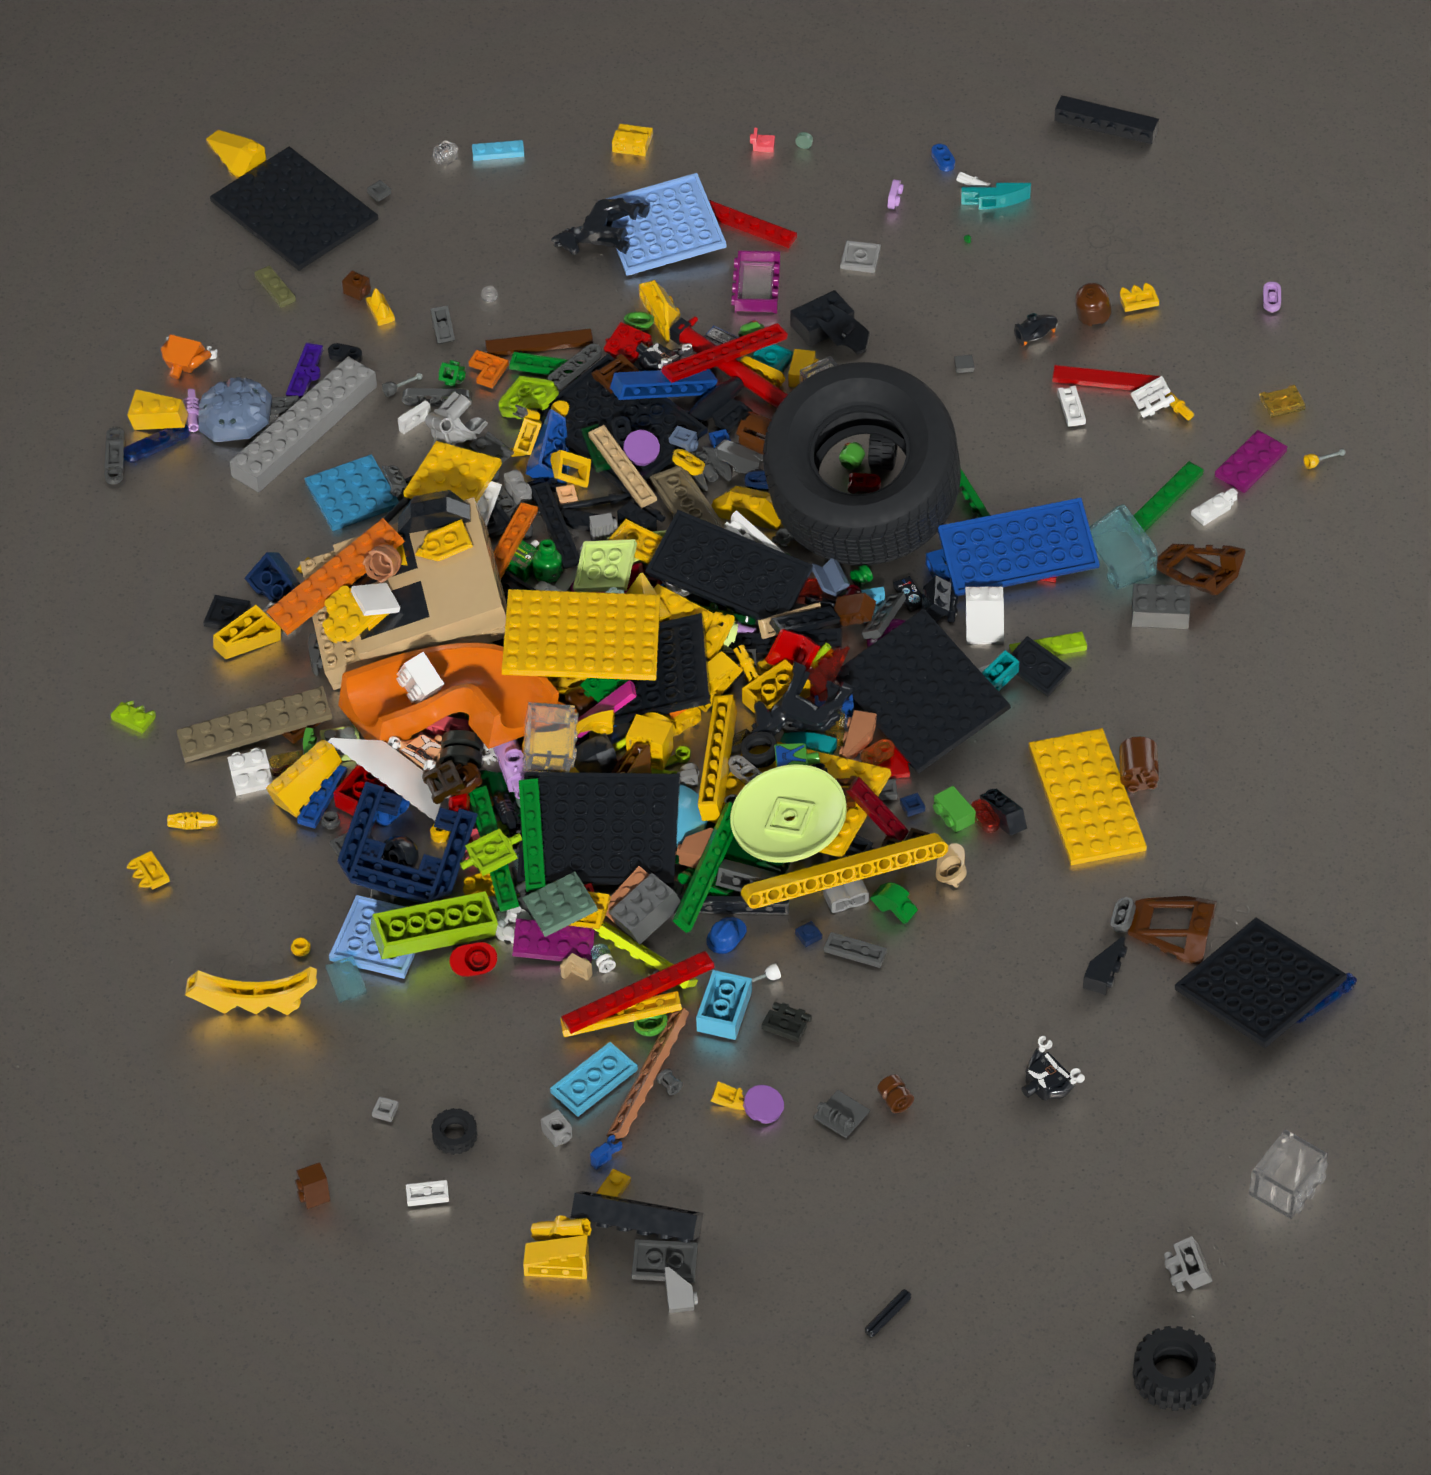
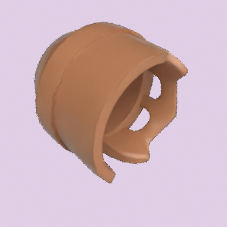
M382 544L369 551V555L362 563L365 566L367 576L381 583L399 571L401 557L394 547Z

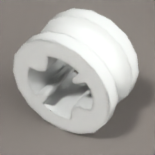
M611 954L601 955L596 960V965L601 973L610 972L616 966Z

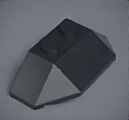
M451 490L414 496L398 518V534L403 535L441 528L461 519L463 523L471 522V507Z

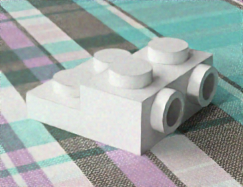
M254 748L249 753L235 752L231 757H227L236 796L265 790L272 783L273 779L265 749Z

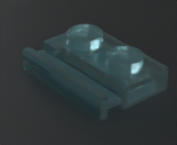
M353 956L325 965L339 1003L367 994Z

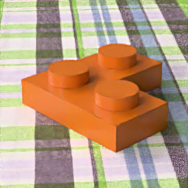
M476 350L469 360V367L482 370L476 378L477 384L492 389L509 366L507 359Z

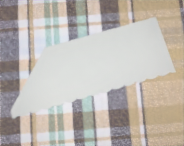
M331 738L328 741L434 821L440 807L449 809V797L453 796L450 795L444 798L441 804H434L428 785L422 779L425 771L386 742L381 740ZM434 780L438 790L442 789V784Z

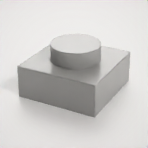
M696 768L677 772V774H680L681 785L688 788L698 786Z
M379 1096L372 1111V1117L392 1122L399 1107L398 1101Z

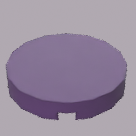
M637 430L626 437L623 451L633 464L646 466L656 460L660 451V444L652 433L646 430Z
M757 1085L746 1093L743 1107L751 1119L767 1124L779 1119L784 1110V1101L776 1089L766 1085Z

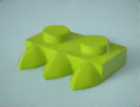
M134 701L121 702L111 713L112 720L142 734L151 725L156 716L155 710L145 713L144 705L134 708Z

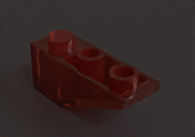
M848 645L843 649L839 647L831 653V658L827 659V657H824L817 663L818 667L815 669L810 667L806 670L810 672L808 680L810 681V695L813 699H815L814 695L819 696L827 690L826 684L828 680L834 683L850 649Z

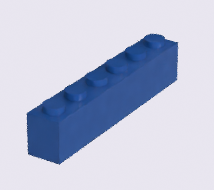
M710 369L673 383L664 376L661 370L618 372L613 375L610 389L619 400L701 396L714 389L718 379Z

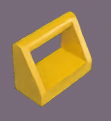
M563 450L551 453L550 461L554 478L584 488L588 487L591 459ZM562 465L578 469L580 478L562 473Z

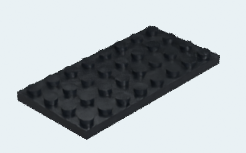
M677 510L645 573L758 621L792 610L813 570V565Z

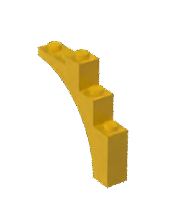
M310 966L304 971L288 978L265 982L228 980L198 970L187 979L185 995L224 1014L232 1008L234 1009L236 1006H239L257 1015L269 1006L289 1015L299 1008L301 1004L300 998L316 986L317 969Z

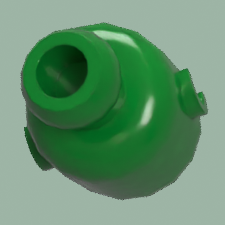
M542 540L532 558L533 576L539 582L545 581L550 584L556 582L562 574V556L556 550V545L552 540Z

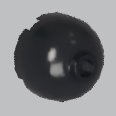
M396 835L384 841L386 847L382 856L383 860L411 868L416 866L419 859L418 847L409 837Z

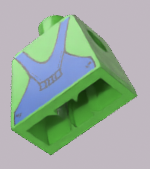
M804 743L774 745L777 767L793 764L809 766L820 763L819 752L808 754Z

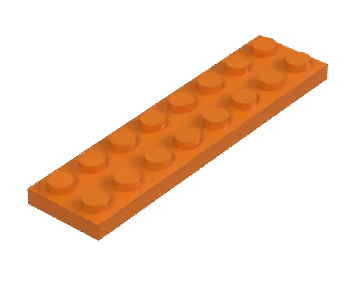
M382 518L266 612L288 636L325 606L326 599L338 591L340 587H349L366 573L365 566L362 563L369 555V551L382 544H387L397 549L405 541Z

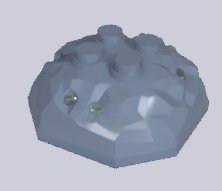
M247 377L230 378L228 381L218 382L202 395L199 404L198 429L213 442L250 439L269 424L272 395L259 382Z

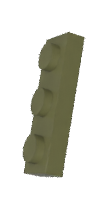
M270 265L254 272L255 278L280 308L296 301L295 295Z

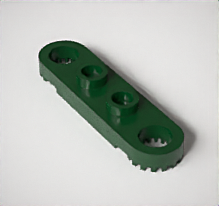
M689 600L712 613L721 612L723 615H734L737 622H746L749 625H755L756 620L752 617L745 616L726 607H719L720 605L714 602L705 604Z

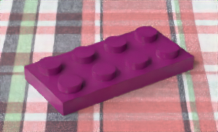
M1257 430L1215 471V477L1245 493L1287 452L1288 446Z
M516 918L512 956L563 961L573 953L581 958H586L592 963L595 930L592 928L566 926L544 937L535 920Z

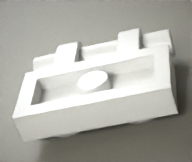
M1163 376L1131 393L1138 409L1146 407V409L1140 412L1143 418L1156 414L1157 410L1163 407L1167 408L1170 406V403L1175 401L1173 395L1165 397L1171 391ZM1160 398L1161 401H1159V402H1157V403H1155V404H1153V405L1151 406L1150 403H1152V402H1154V401H1156V400H1158V399Z

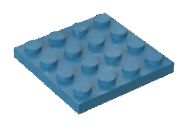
M372 454L304 478L306 486L332 532L389 512L399 503L397 497L391 494L390 485Z

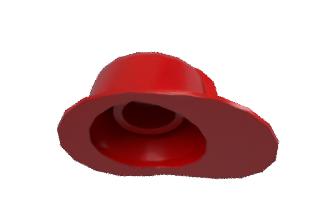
M485 942L459 946L450 956L452 970L463 977L490 972L497 963L496 950Z

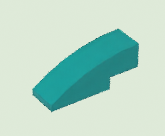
M810 732L784 733L779 741L785 744L804 743L806 749L831 755L837 749V738Z

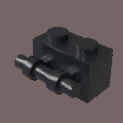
M628 501L617 511L618 526L627 519L652 532L657 531V520L663 523L666 519L658 509H653L649 505L640 508L636 501L634 503Z
M935 576L923 586L921 610L924 608L936 623L943 616H947L949 622H955L958 612L956 608L958 595H955L953 589L951 590L950 582Z

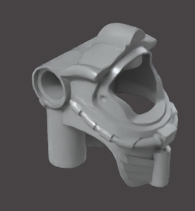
M455 391L452 392L438 410L435 409L434 412L429 413L425 419L426 425L431 429L434 443L439 441L454 446L456 443H463L466 440L475 441L477 439L476 435H479L488 423L485 419L475 417L466 424H463L460 416L472 403L464 395H459Z

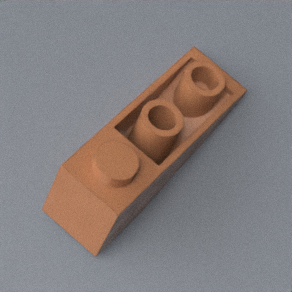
M854 710L853 716L848 718L847 728L849 731L844 733L843 743H845V746H841L839 757L853 760L873 740L877 714Z

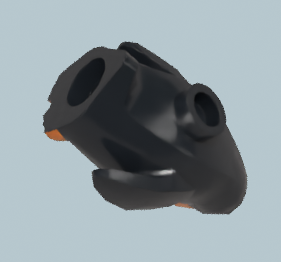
M1036 313L1027 315V319L1022 324H1015L1014 334L1018 344L1025 346L1029 341H1035L1044 337L1050 330L1055 333L1058 320L1053 315H1037Z

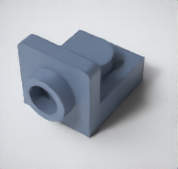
M677 426L669 437V443L685 448L686 451L692 454L699 445L697 432Z

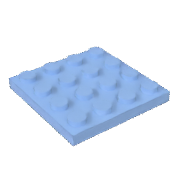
M356 895L329 954V960L405 979L415 953L382 960L370 928L372 914L405 908V906Z

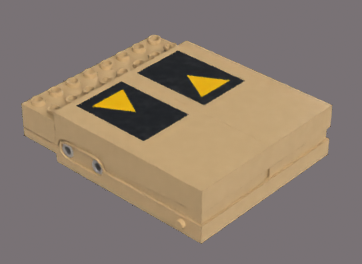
M474 497L464 500L471 507V522L464 523L473 547L441 561H434L418 557L415 553L423 545L426 535L440 528L400 535L405 541L396 549L401 557V567L394 576L381 582L388 584L400 606L398 613L382 614L350 642L345 640L337 641V643L331 642L324 633L322 623L329 617L326 606L312 616L324 672L333 690L341 688L343 673L395 655L446 644H488L504 638L507 603L487 526ZM398 523L390 525L398 533ZM358 537L334 544V551L300 562L304 580ZM365 573L350 585L349 588L359 585L379 584V582L368 577L367 573Z

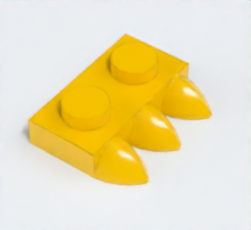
M1148 283L1144 284L1143 291L1136 285H1133L1131 292L1124 287L1120 290V302L1125 312L1159 306L1157 294L1153 286Z
M152 851L134 858L127 865V869L136 870L133 878L142 879L139 887H151L153 890L170 882L169 876Z

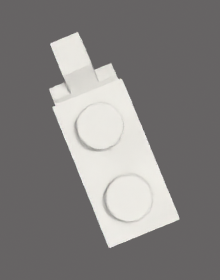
M1234 488L1226 491L1225 494L1221 492L1193 509L1191 515L1204 526L1230 510L1234 501L1237 500L1238 492Z

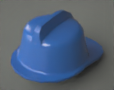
M735 917L721 919L712 926L707 935L706 943L708 948L718 954L731 952L745 936L747 927L742 920Z

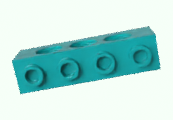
M1005 650L982 674L1000 691L1019 672L1020 661Z

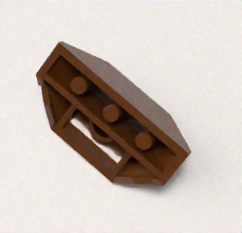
M635 743L632 749L627 751L617 762L611 773L652 774L650 746Z

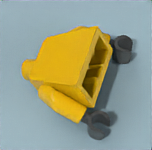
M515 405L518 409L513 415L523 418L514 448L509 449L503 445L500 447L503 451L498 453V455L506 460L510 457L531 455L542 425V421L539 420V412Z

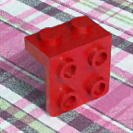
M620 322L605 344L604 351L615 357L622 354L631 363H634L639 356V353L636 352L638 345L643 343L650 347L653 345L651 335Z
M782 629L765 661L776 666L786 659L792 666L794 662L806 666V671L808 672L820 646L808 636Z

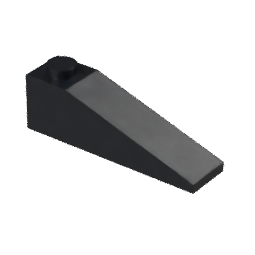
M606 733L588 739L574 747L572 763L580 773H611L618 762L614 747ZM544 765L535 770V772H556Z

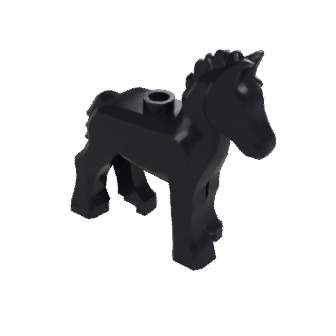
M623 198L602 199L595 203L590 214L586 216L583 226L567 228L562 233L552 237L551 241L554 242L555 247H563L572 255L579 253V243L615 247L620 252L626 254L630 244L624 240V237L627 236L628 232L625 228L612 227L613 221L627 215L633 220H636L637 215L646 218L649 213V206L644 205V203H626Z
M794 662L792 667L793 679L788 690L775 704L772 711L770 712L761 701L755 703V723L751 725L753 728L751 734L754 732H768L775 736L777 732L780 733L787 721L792 722V726L798 729L806 728L811 731H828L836 725V721H840L842 715L838 714V712L841 711L843 704L852 695L855 687L845 682L838 686L828 680L826 684L827 700L824 705L818 707L800 696L810 672L806 671V666Z

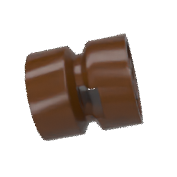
M897 1074L887 1076L877 1087V1091L886 1100V1104L893 1113L905 1111L914 1101V1096L909 1089L905 1088V1083Z

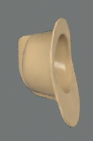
M954 843L948 845L947 853L937 859L936 878L939 882H945L957 888L959 883L966 877L967 868L965 866L964 848L962 845Z

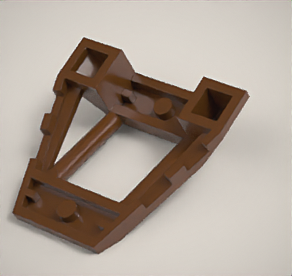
M1172 544L1155 558L1152 563L1158 571L1182 584L1190 585L1199 591L1210 593L1211 595H1218L1238 577L1246 551L1245 549L1223 545L1222 548H1213V545H1206V548H1195L1194 544ZM1197 554L1220 556L1221 567ZM1184 557H1187L1215 573L1208 575L1199 572L1195 577L1191 578L1173 567Z
M1192 896L1144 898L1135 901L1136 910L1132 924L1128 929V935L1148 945L1151 943L1159 947L1160 951L1175 955L1176 959L1182 962L1199 965L1204 960L1207 938L1212 919L1214 918L1217 901ZM1193 908L1189 929H1150L1154 909ZM1156 937H1187L1185 949Z

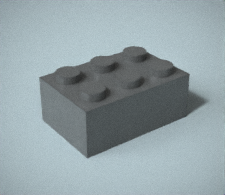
M1133 584L1132 627L1189 629L1190 586Z
M651 873L608 913L616 925L640 945L677 911L681 901L674 890Z

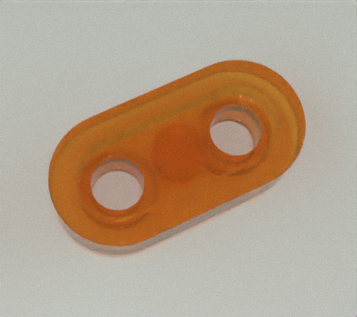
M888 739L877 741L861 752L860 762L879 765L893 756L894 743Z

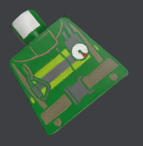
M522 540L506 570L526 582L533 574L532 558L538 550L539 542L533 540L528 544Z

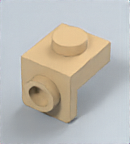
M573 953L567 959L565 958L560 965L561 977L564 979L571 972L586 980L592 977V963L586 958H581Z

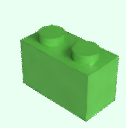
M954 786L934 795L933 809L935 813L940 815L949 828L951 827L955 833L975 823L976 811Z

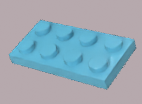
M609 1042L550 1088V1093L579 1117L638 1070V1065L614 1044Z

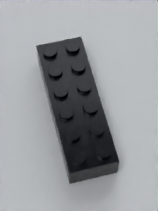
M579 1191L574 1193L570 1218H587L591 1223L596 1222L597 1227L608 1228L617 1226L616 1230L629 1232V1230L632 1231L634 1229L640 1235L649 1236V1234L656 1233L658 1238L670 1239L677 1237L679 1242L690 1243L700 1237L704 1213Z

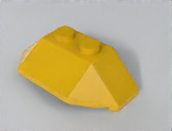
M655 280L639 284V297L648 313L654 317V323L664 341L668 343L671 340L670 327L679 320L680 311L678 307L675 308L672 297L668 296L665 289Z
M735 486L715 498L711 504L719 518L731 520V515L737 510L752 525L773 530H779L781 525L768 492Z

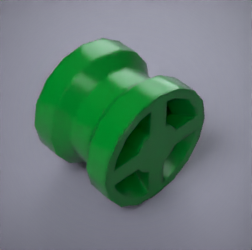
M865 564L861 565L858 570L850 572L853 583L859 588L864 586L865 582L873 580L872 572Z

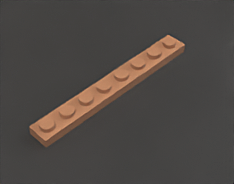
M685 1008L670 1013L667 1025L659 1034L612 1123L606 1135L607 1137L614 1135L616 1140L624 1138L629 1133L630 1125L637 1118L640 1106L645 1102L646 1095L653 1087L657 1074L662 1070L663 1062L670 1055L672 1045L677 1041L681 1028L686 1024L689 1012Z

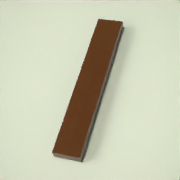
M591 329L485 340L488 354L504 356L513 355V352L531 353L584 347L593 344Z

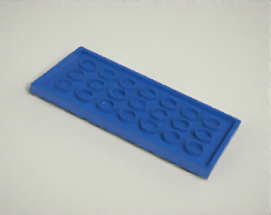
M1082 498L940 525L938 527V534L955 595L958 596L965 595V587H1007L1100 567Z

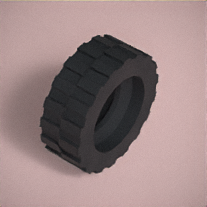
M460 1108L446 1109L434 1118L431 1128L433 1142L437 1149L442 1150L443 1153L454 1155L467 1152L474 1146L478 1136L477 1125L473 1115H470L468 1111ZM452 1124H460L464 1127L465 1132L462 1137L451 1139L445 1135V1128Z

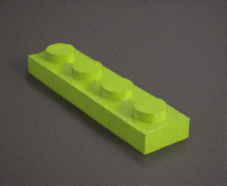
M1083 632L1034 640L1055 656L1087 650V643ZM1021 642L1009 644L1010 654Z

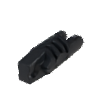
M505 794V800L502 801L499 800L498 796L493 797L492 800L502 824L507 826L509 832L516 831V821H519L509 794Z

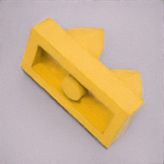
M375 288L372 296L366 298V303L378 326L395 321L394 314L383 293H380Z

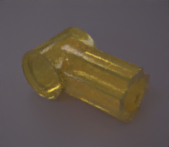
M839 711L838 714L842 715L840 721H836V725L825 731V735L837 738V746L844 747L845 713Z

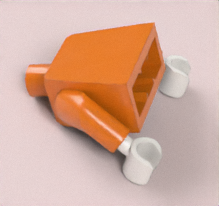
M171 334L169 337H166V342L161 347L163 360L169 368H172L169 376L175 379L180 378L182 371L192 373L194 369L206 360L217 358V349L212 351V347L208 346L207 350H205L201 342Z

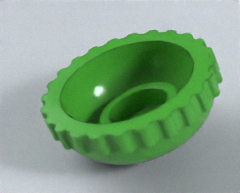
M631 312L624 316L623 322L640 331H645L652 326L654 317L645 312Z
M662 1014L634 1021V1029L643 1036L651 1037L658 1035L667 1025V1015Z

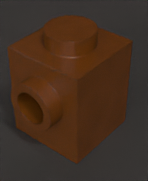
M351 271L342 280L343 294L359 301L371 291L369 278L355 271Z

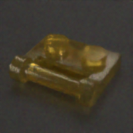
M1290 385L1286 389L1259 394L1260 401L1264 403L1271 418L1302 411L1306 407L1295 385Z

